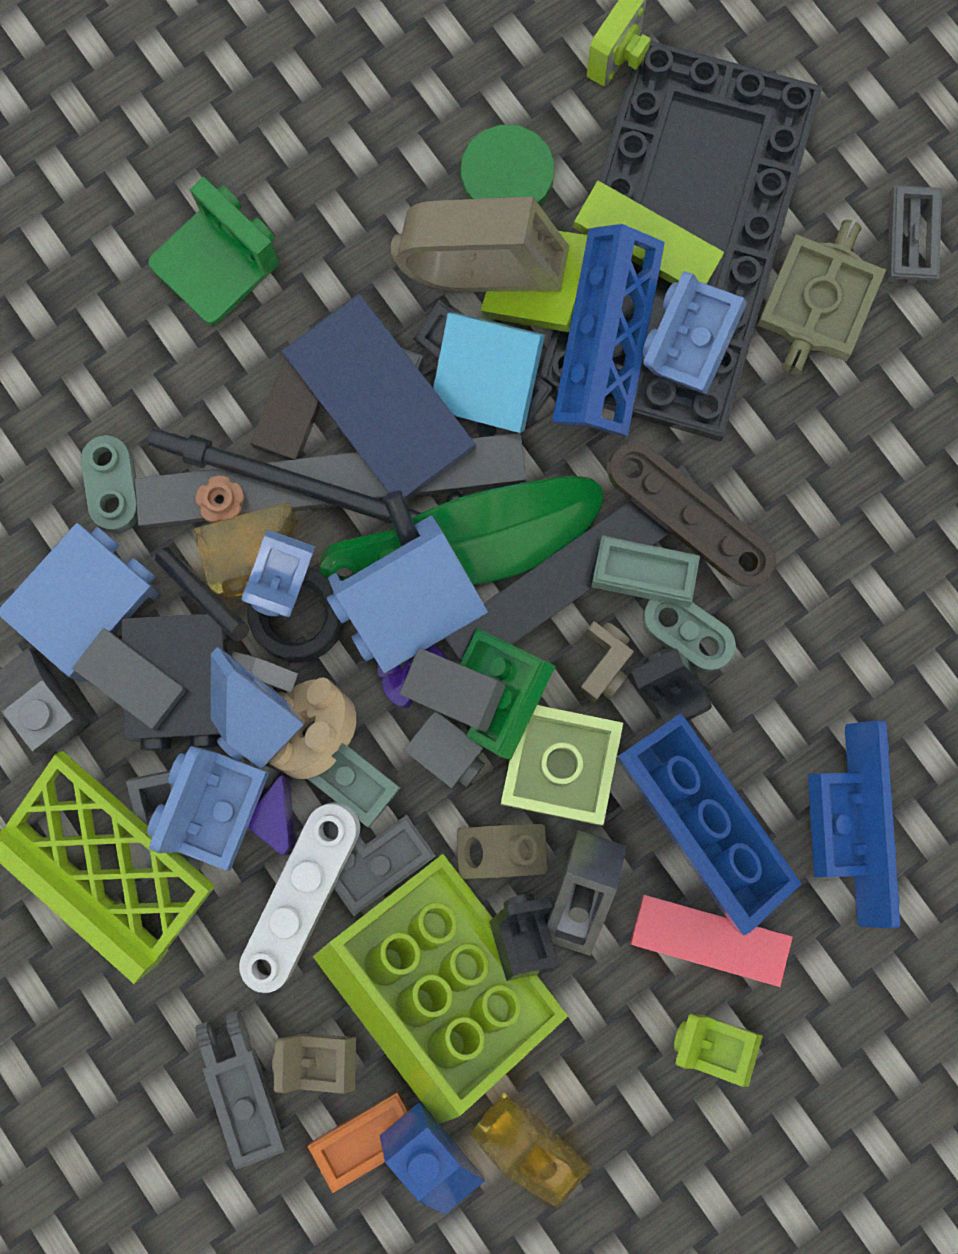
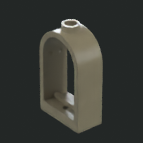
M533 196L421 202L408 209L402 234H396L391 242L392 258L404 274L424 285L453 292L561 291L569 249L567 242Z

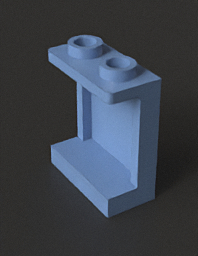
M432 515L415 525L420 535L418 538L344 581L340 579L337 573L328 577L334 593L328 596L327 600L342 624L349 619L358 631V633L351 637L366 662L375 658L384 673L415 656L419 648L427 649L488 613Z
M76 523L0 607V617L68 677L84 682L86 679L72 668L101 630L105 628L115 635L122 627V619L130 618L147 598L155 601L161 593L150 584L156 576L135 558H132L128 564L119 558L114 552L120 545L97 526L90 533L80 524Z

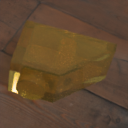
M289 501L193 529L208 586L217 594L224 592L225 597L243 595L267 529L290 537L298 523L296 511Z
M505 1093L486 1111L482 1120L470 1132V1135L504 1176L556 1208L563 1204L592 1169L582 1157L532 1111Z

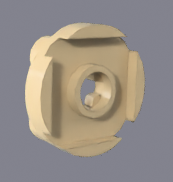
M318 678L293 687L292 692L278 693L288 701L304 725L268 763L296 779L312 778L328 770L337 761L332 755L338 750L341 743L348 747L355 732L356 710L353 702L331 681L326 678ZM312 721H314L315 723L308 727L306 734L303 737L302 734L306 726Z

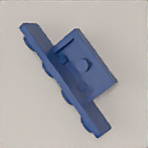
M876 720L850 723L845 726L848 773L808 774L814 877L854 876L858 925L860 927L899 928L900 900L897 883L887 724L885 721Z

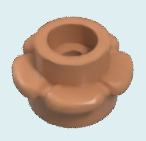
M218 475L211 477L206 485H201L198 488L195 501L201 508L200 515L206 521L211 523L231 522L241 513L245 497L244 491L238 483H232L228 477ZM219 495L224 496V501L221 504L215 501Z

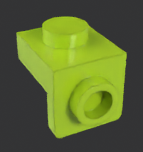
M690 1014L687 1021L681 1023L676 1033L674 1049L678 1052L675 1064L685 1069L702 1071L742 1087H749L763 1035L707 1015Z

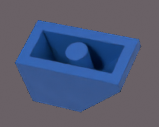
M421 1102L416 1104L379 1135L384 1160L388 1167L418 1202L444 1215L485 1182L484 1176L440 1124L435 1121Z

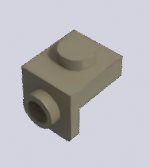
M593 621L588 627L585 636L605 650L607 654L581 686L579 693L592 703H595L601 694L609 700L627 678V675L620 669L634 651L626 646L630 639L617 627L608 622L601 627Z
M302 1033L278 1038L275 1041V1053L272 1059L274 1091L277 1093H288L302 1089L340 1094L355 1091L356 1037Z

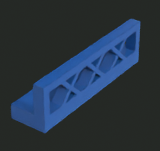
M624 224L589 228L552 422L564 426L592 427L614 435L628 436L664 241ZM634 245L646 250L642 271L636 274L631 262ZM630 294L635 309L633 319L627 323L622 312L624 297ZM621 343L626 356L624 367L617 372L612 358L614 347ZM612 392L617 403L613 421L601 417L605 396Z

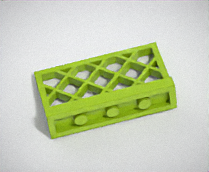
M62 751L53 756L6 826L0 830V864L135 984L160 964L169 952V946L209 896L215 885L178 852L160 854L150 850L149 846L152 836L147 834L148 825L69 755ZM60 772L73 782L76 801L58 802L55 779ZM91 809H103L112 817L114 834L95 835ZM78 810L81 836L63 835L60 811ZM46 811L50 837H42L26 823L32 812ZM129 843H141L150 851L152 868H133ZM97 844H116L120 869L101 870ZM84 845L87 870H79L67 859L65 846ZM167 877H180L195 891L188 902H171ZM135 878H154L158 903L138 902ZM122 879L125 904H117L105 893L103 880ZM160 913L163 935L159 940L142 927L141 914ZM173 913H179L174 919Z

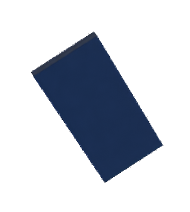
M360 294L282 350L284 357L388 493L401 490L406 501L477 449L472 438Z

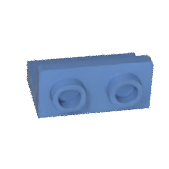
M684 271L679 282H674L666 293L663 303V310L666 312L658 329H652L646 338L643 347L644 365L657 376L707 394L745 310L746 300L743 297L699 282L694 274Z

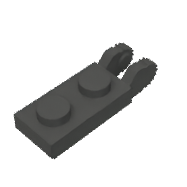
M238 1010L226 1014L227 1031L236 1055L221 1060L217 1036L209 1022L201 1023L195 1027L196 1037L205 1063L203 1068L204 1076L235 1170L283 1153L288 1148L255 1048L251 1049L250 1037L243 1017Z

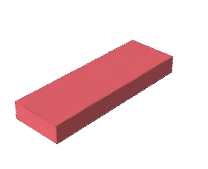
M642 894L630 944L781 987L793 937L761 927H756L750 933L743 936L733 928L725 917Z

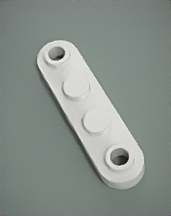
M332 802L320 806L309 816L240 959L239 969L241 977L252 990L261 993L273 992L284 985L291 977L358 840L360 822L356 813L349 806L343 803ZM326 821H332L337 825L339 832L336 839H330L324 834L323 826ZM259 959H264L270 963V975H263L259 972L257 968Z

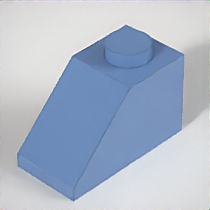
M217 647L211 653V720L221 734L217 742L233 759L241 761L245 757L262 769L304 723L285 698L225 651Z

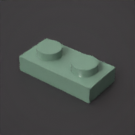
M341 743L338 750L332 755L337 761L325 772L308 778V780L334 801L349 806L356 813L359 821L370 828L401 788L352 748Z

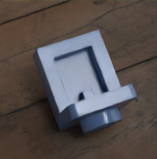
M267 529L241 599L251 604L256 611L264 615L290 617L315 546Z

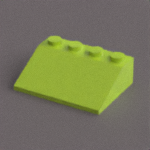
M444 854L431 862L313 956L438 1124L460 1117L568 1017L537 975L506 981L489 921L493 918Z

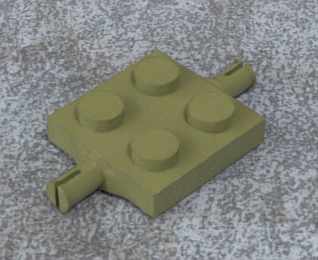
M843 220L834 244L818 243L798 234L795 235L757 324L759 327L784 336L792 343L785 361L782 363V368L786 372L790 370L795 357L798 356L791 374L800 375L810 350L821 351L846 362L853 352L886 272V269L862 260L852 251L858 234L862 229L858 222H855L848 238H846L853 220Z

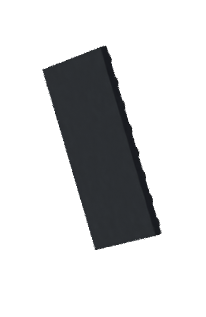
M651 40L649 50L646 52L636 70L632 68L598 181L723 251L724 254L707 285L743 297L747 302L707 394L653 374L644 365L645 357L643 356L632 417L722 441L823 86ZM631 261L636 274L642 271V266ZM659 276L647 336L652 329H658L666 312L663 310L664 299L669 287L672 285V283ZM630 294L624 297L622 312L627 323L633 319L635 309ZM553 330L540 372L541 375L557 386L552 393L554 395L558 394L569 332ZM621 343L614 347L612 358L617 372L624 367L626 356ZM612 392L605 396L603 408L615 412L617 403Z

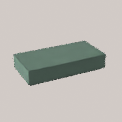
M602 535L591 587L690 607L700 556Z

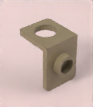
M543 824L459 828L457 830L459 875L462 879L543 875L548 871L546 832ZM475 838L480 841L483 849L482 862L478 867L473 864L470 857V846Z

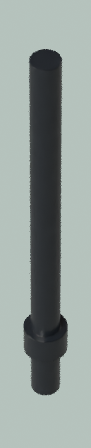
M155 427L149 434L148 446L182 456L184 463L200 468L210 465L392 524L384 500L214 447L211 440L193 434L186 438ZM409 509L412 518L422 513Z

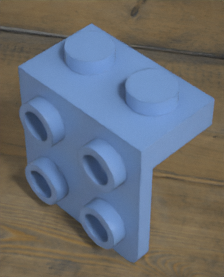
M191 746L186 755L180 753L169 773L168 783L173 785L166 805L160 804L156 808L148 825L147 834L152 836L149 849L160 854L180 852L225 871L231 870L269 772L215 751Z

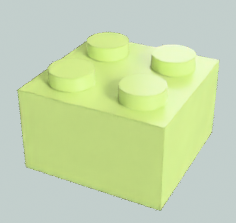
M537 705L514 755L509 761L501 805L599 826L603 825L623 723Z

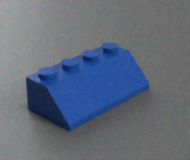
M682 713L616 758L652 809L658 821L663 825L686 858L688 864L713 897L717 906L722 910L733 928L744 936L754 930L801 885V882Z

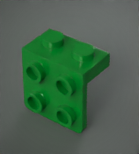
M203 176L189 189L199 211L150 256L149 266L206 324L216 325L280 265V262L272 245L275 236L269 228L257 217L251 221L239 211L242 205L224 185L216 189Z

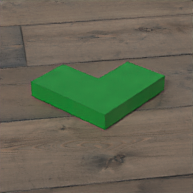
M477 628L460 665L507 685L487 732L470 727L466 737L498 756L511 760L556 666Z

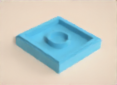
M455 312L448 313L433 387L434 391L454 416L518 433L525 431L545 334Z

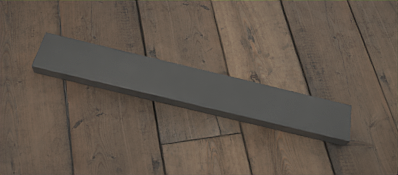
M521 433L473 438L472 440L475 442L477 449L410 498L525 483L526 472ZM357 452L268 463L381 500L388 494ZM222 469L135 478L138 526L142 529L208 522L200 515L201 508L195 501L196 492L201 485H206L211 477L218 475L228 477L232 483H238L244 491V502L242 503L241 513L237 518L337 507ZM217 496L215 499L216 503H223L224 496Z

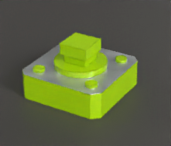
M618 0L590 44L587 69L588 78L605 87L613 79L616 71L625 60L629 62L628 66L635 70L638 68L646 52L649 50L651 40L644 34L640 37L647 0Z

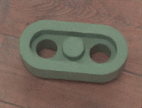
M108 435L96 437L87 443L81 454L88 512L94 523L103 530L110 533H123L130 530L138 521L135 478L137 477L133 455L129 448L116 437ZM105 452H111V461L105 466H99L98 459L100 455ZM113 498L119 499L117 510L112 513H106V503Z
M650 600L643 612V625L646 632L670 651L677 648L696 669L704 672H713L724 667L732 659L736 648L733 633L726 625L692 602L690 607ZM665 610L672 612L676 617L675 625L672 627L663 626L658 619L660 612ZM710 639L715 643L716 652L714 655L706 656L700 651L699 643L701 640Z

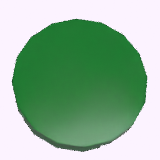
M501 124L483 130L469 142L462 156L461 183L470 199L533 196L541 206L546 202L553 187L554 159L549 146L536 132L520 125Z

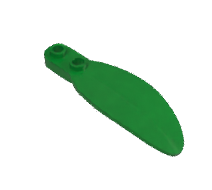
M564 476L467 495L426 510L412 519L414 525L432 515L472 585L505 579L531 570L582 535L594 521L602 506L603 490L598 482L590 477ZM395 530L378 532L331 544L321 555L320 573L328 580V577L335 574L338 570L343 568L350 569L353 572L351 575H339L342 581L346 580L401 547Z

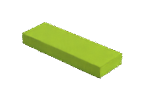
M600 181L596 182L572 226L588 235L589 228L624 224L664 241L658 276L672 284L679 282L684 271L694 274L699 282L707 284L724 254L720 249ZM634 245L631 261L643 267L646 250Z

